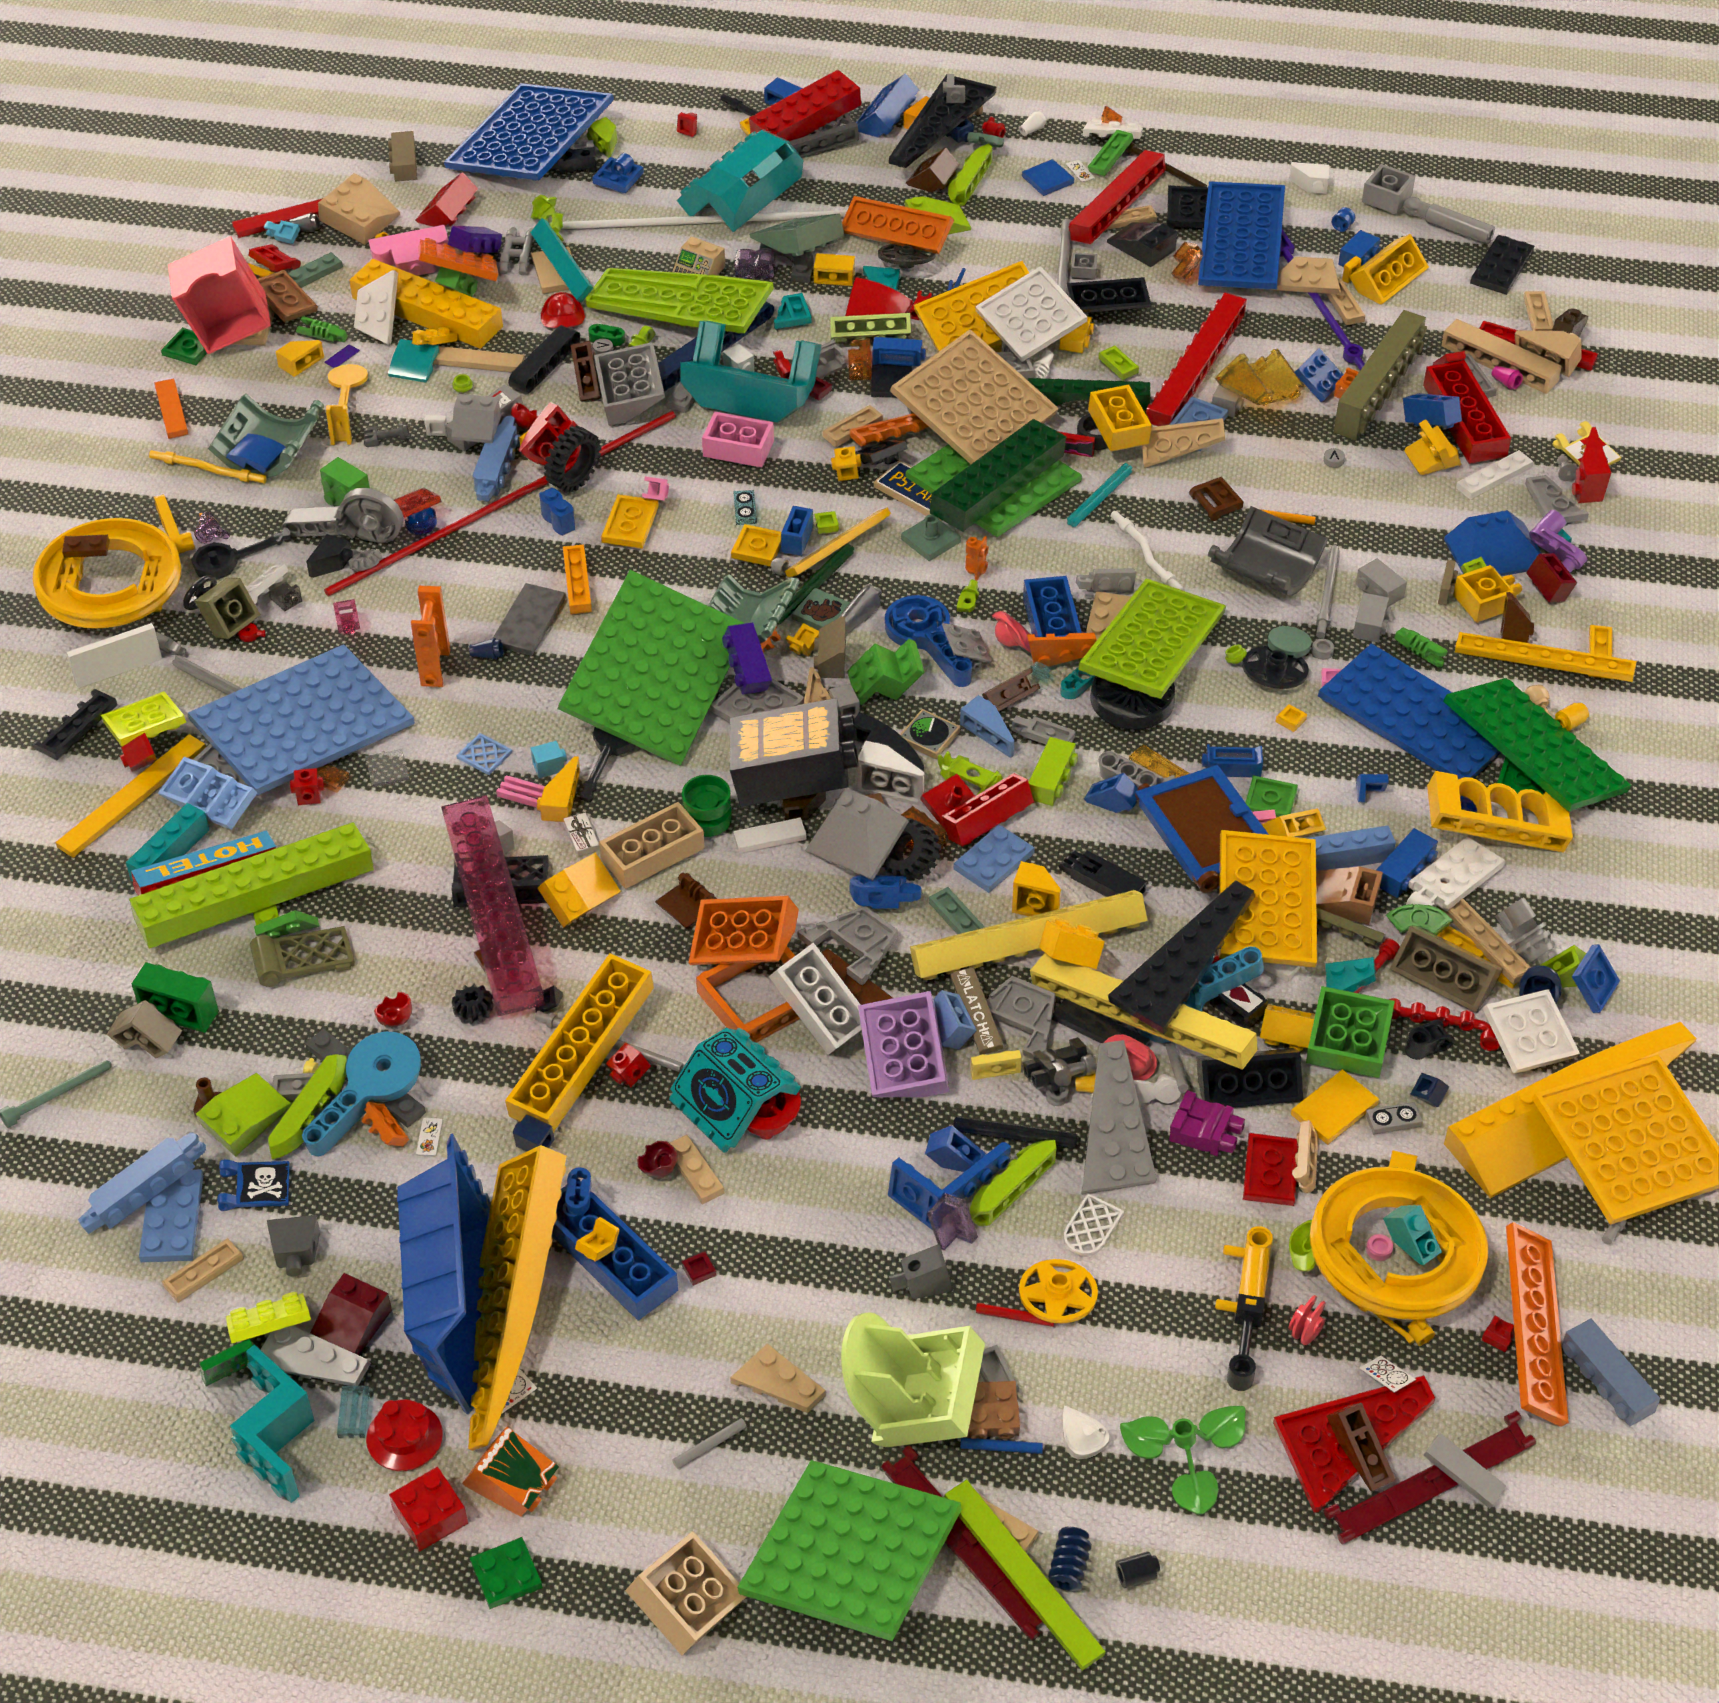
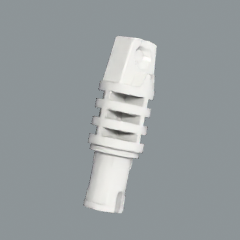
M1044 350L1040 359L1033 363L1035 378L1045 379L1050 371L1049 365L1054 358L1053 352Z

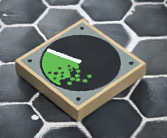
M922 709L900 735L913 749L937 759L938 755H941L960 733V726Z

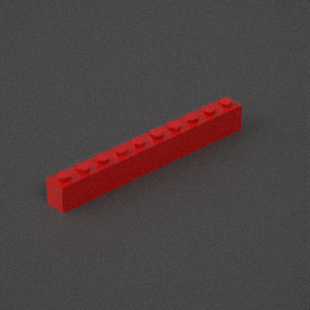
M1224 293L1222 298L1216 301L1214 310H1210L1206 322H1202L1199 333H1195L1191 345H1187L1184 356H1180L1176 368H1172L1169 379L1163 382L1161 391L1155 394L1153 403L1148 405L1146 416H1148L1152 425H1170L1189 399L1193 397L1245 316L1247 299Z

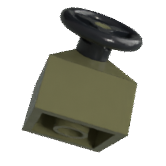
M206 575L198 579L189 588L183 599V606L186 610L199 608L215 638L229 639L261 615L241 578L226 577L217 584V580L213 575ZM210 582V586L204 588V583Z

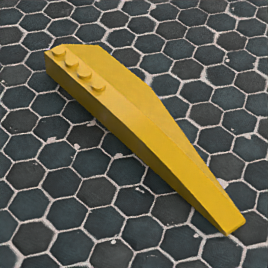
M542 1145L499 1164L480 1257V1267L484 1269V1274L479 1278L478 1288L483 1289L482 1297L477 1301V1310L481 1312V1317L476 1322L474 1360L479 1361L478 1370L473 1371L472 1382L478 1383L477 1391L471 1396V1405L475 1408V1413L470 1418L468 1449L472 1451L488 1445L509 1397L532 1328L548 1252L552 1245V1230L557 1220L556 1209L562 1193L560 1188L562 1178L566 1172L565 1162L567 1156Z

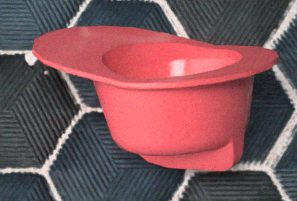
M1123 1034L1111 1036L1104 1042L1124 1040L1133 1080L1144 1081L1154 1074L1157 1060L1154 1052L1148 1046Z

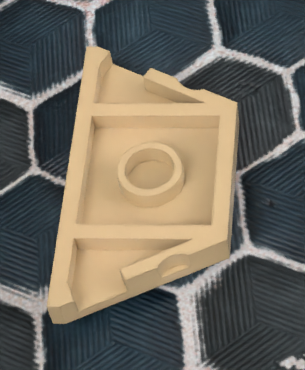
M1294 257L1278 272L1277 290L1341 293L1333 259Z

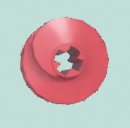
M1313 1295L1305 1306L1302 1304L1298 1307L1288 1327L1289 1330H1292V1337L1294 1339L1301 1338L1303 1345L1311 1343L1321 1332L1326 1319L1320 1315L1325 1308L1326 1302L1322 1301L1314 1311L1311 1310L1317 1300L1316 1295Z

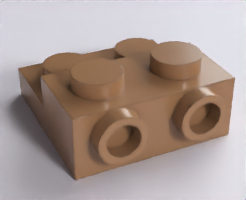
M1016 1381L978 1382L968 1435L965 1438L986 1439L987 1437H999L1000 1439H1011L1014 1436H1019L1020 1420Z

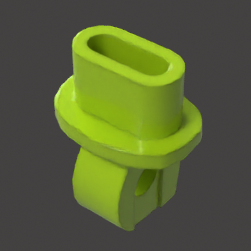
M647 325L643 326L638 335L633 334L631 336L632 341L628 346L633 347L650 343L656 335L654 329Z
M971 579L968 586H965L957 603V612H972L975 609L976 600L979 597L977 590L978 582Z

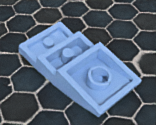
M183 757L158 794L180 807L189 803L204 811L207 820L232 830L257 792L252 787L238 783L233 777L219 773L212 766Z

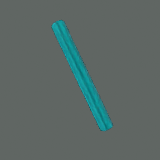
M1124 463L1067 517V524L1076 527L1132 473L1133 467Z

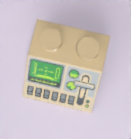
M691 236L681 247L672 272L718 275L725 268V248Z

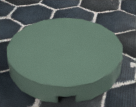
M970 132L967 137L968 141L979 145L990 144L992 147H1003L1004 144L1003 138L983 133Z
M1290 626L1273 628L1269 632L1267 640L1269 649L1272 651H1282L1287 657L1288 655H1294L1293 658L1307 655L1312 642L1307 633Z

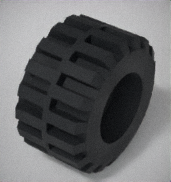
M906 818L909 820L907 826L881 867L895 876H906L907 880L915 881V878L918 880L923 879V874L928 876L931 873V868L935 869L937 865L935 861L940 859L938 850H941V845L937 843L939 837L935 835V831L932 828L914 819ZM913 839V851L909 857L904 859V848Z

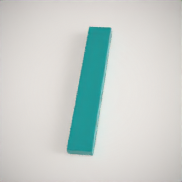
M541 218L530 233L573 296L582 303L592 291L593 286L547 220Z

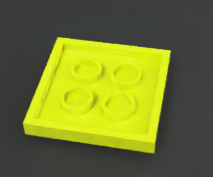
M165 691L101 715L103 723L122 747L143 733L146 734L147 738H154L161 732L177 729L180 725L186 723L184 714Z
M297 1292L285 1294L281 1300L275 1302L271 1300L261 1301L256 1304L255 1308L248 1310L245 1307L237 1308L230 1311V1315L225 1316L232 1344L311 1320L304 1295Z

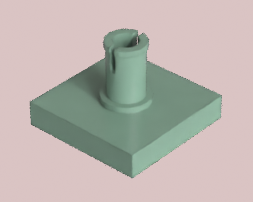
M930 514L921 522L902 532L901 540L925 559L931 561L959 544L961 536L937 517Z

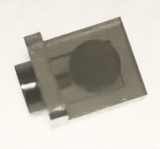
M285 582L269 591L270 599L283 611H287L302 602L300 587L297 584L291 587Z

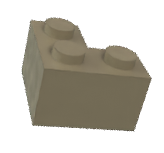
M144 1000L122 1011L106 1035L124 1049L138 1044L154 1058H158L169 1053L182 1030L176 1026L173 1020L161 1014L153 1004Z

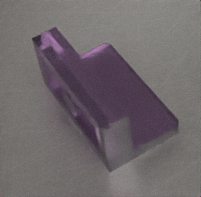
M945 1193L928 1211V1219L936 1241L940 1244L942 1250H946L956 1238L971 1244L978 1238L965 1200Z

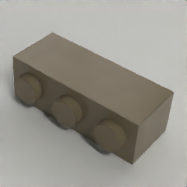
M414 132L391 133V140H388L390 174H394L395 182L417 180Z

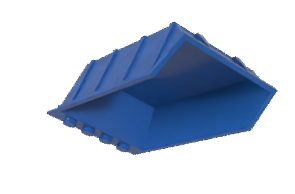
M452 1133L447 1141L446 1160L397 1187L402 1270L401 1285L403 1290L404 1332L412 1344L414 1354L419 1356L428 1372V1378L434 1382L437 1389H440L456 1400L462 1410L469 1414L474 1409L471 1405V1396L477 1391L478 1384L472 1382L473 1371L478 1370L479 1361L474 1360L476 1322L481 1317V1312L477 1310V1301L482 1297L483 1289L478 1288L479 1278L484 1274V1269L480 1267V1257L490 1212V1199L487 1193H483L481 1180L476 1179L474 1166L468 1164L466 1151L461 1150Z

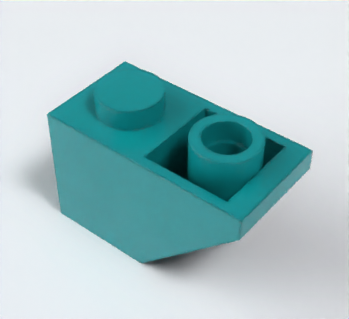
M1421 1205L1400 1206L1383 1218L1393 1242L1420 1265H1425L1442 1253Z

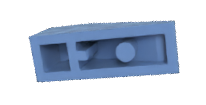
M978 695L960 709L961 726L1009 758L1013 757L1014 739L995 705Z

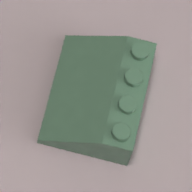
M839 213L794 218L749 235L750 238L783 254L792 253L793 256L803 255L804 252L814 251L815 248L827 246L826 244L838 242V238L844 237V231Z

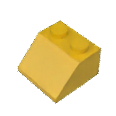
M1021 861L1013 882L1012 913L1033 916L1060 909L1061 889L1046 868L1034 863Z
M1268 1004L1265 1009L1260 1038L1265 1039L1264 1043L1279 1046V1042L1289 1044V1048L1303 1051L1304 1047H1309L1315 1014Z

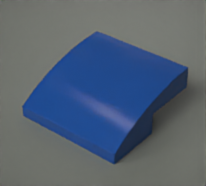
M248 433L227 454L226 458L242 468L249 464L264 474L278 460L286 446L273 439Z

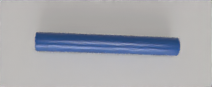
M961 1438V1449L1042 1454L1043 1443Z

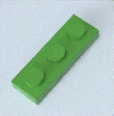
M1116 130L1088 165L1089 172L1105 176L1134 140L1133 134Z

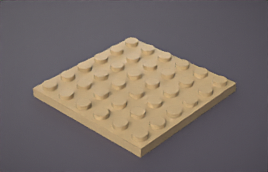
M971 329L892 385L890 389L892 394L970 464L1032 419L1043 424L1053 417L1059 409Z

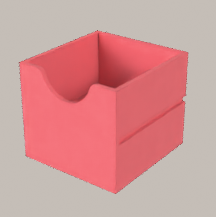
M231 236L168 264L172 299L207 354H211L271 326L266 293Z

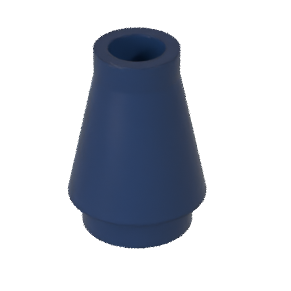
M491 638L479 643L470 644L469 653L471 657L498 659V657L503 656V644L500 639Z

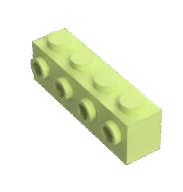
M910 313L830 317L829 319L830 339H835V343L847 342L848 338H855L856 342L867 341V337L887 338V336H894V338L906 339V335L911 334Z

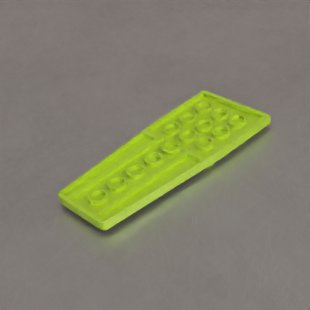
M608 268L585 300L589 308L698 328L700 321L708 320L726 324L725 331L745 333L774 287L773 282L718 275Z

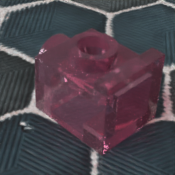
M355 599L334 602L333 606L338 632L352 634L355 630L360 629ZM352 609V612L339 614V611Z

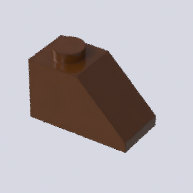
M1506 592L1500 630L1501 639L1528 643L1529 635L1533 636L1534 622H1531L1530 614L1511 592Z

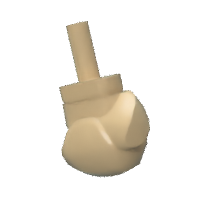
M1543 685L1527 687L1524 693L1529 695L1533 703L1543 707L1550 715L1546 708L1549 705L1548 699H1550L1547 689Z

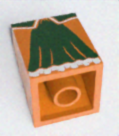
M506 1427L492 1442L462 1484L521 1517L527 1510L532 1513L542 1499L538 1495L543 1488L548 1491L556 1481L557 1477L554 1476V1473L559 1466L509 1427Z

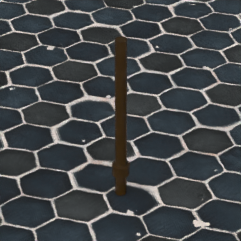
M1131 142L1125 152L1130 155L1139 156L1143 150ZM1165 163L1166 172L1192 186L1207 187V184Z

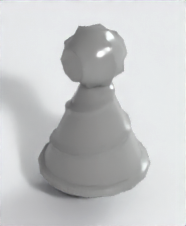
M1560 455L1557 459V463L1560 465L1558 477L1563 481H1571L1576 477V469L1578 467L1575 464L1569 463L1567 456Z

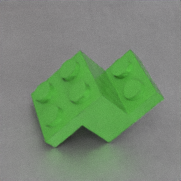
M908 639L896 652L875 643L847 671L851 686L861 705L875 692L897 700L925 673L916 641Z

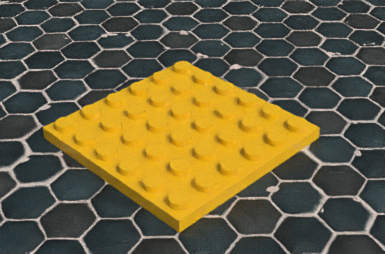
M1660 1055L1535 1093L1532 1097L1533 1102L1610 1225L1719 1189V1146Z

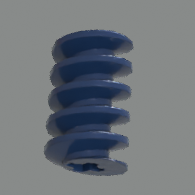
M1068 1526L1059 1530L1056 1549L1053 1553L1051 1569L1048 1574L1049 1582L1053 1586L1073 1592L1082 1589L1080 1581L1084 1580L1085 1574L1083 1571L1087 1568L1085 1561L1089 1559L1088 1551L1092 1547L1090 1541L1087 1540L1089 1538L1087 1531Z

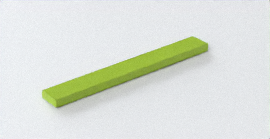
M966 1479L945 1493L944 1498L961 1502L962 1510L959 1518L1078 1667L1083 1671L1105 1655L1103 1647L969 1481Z

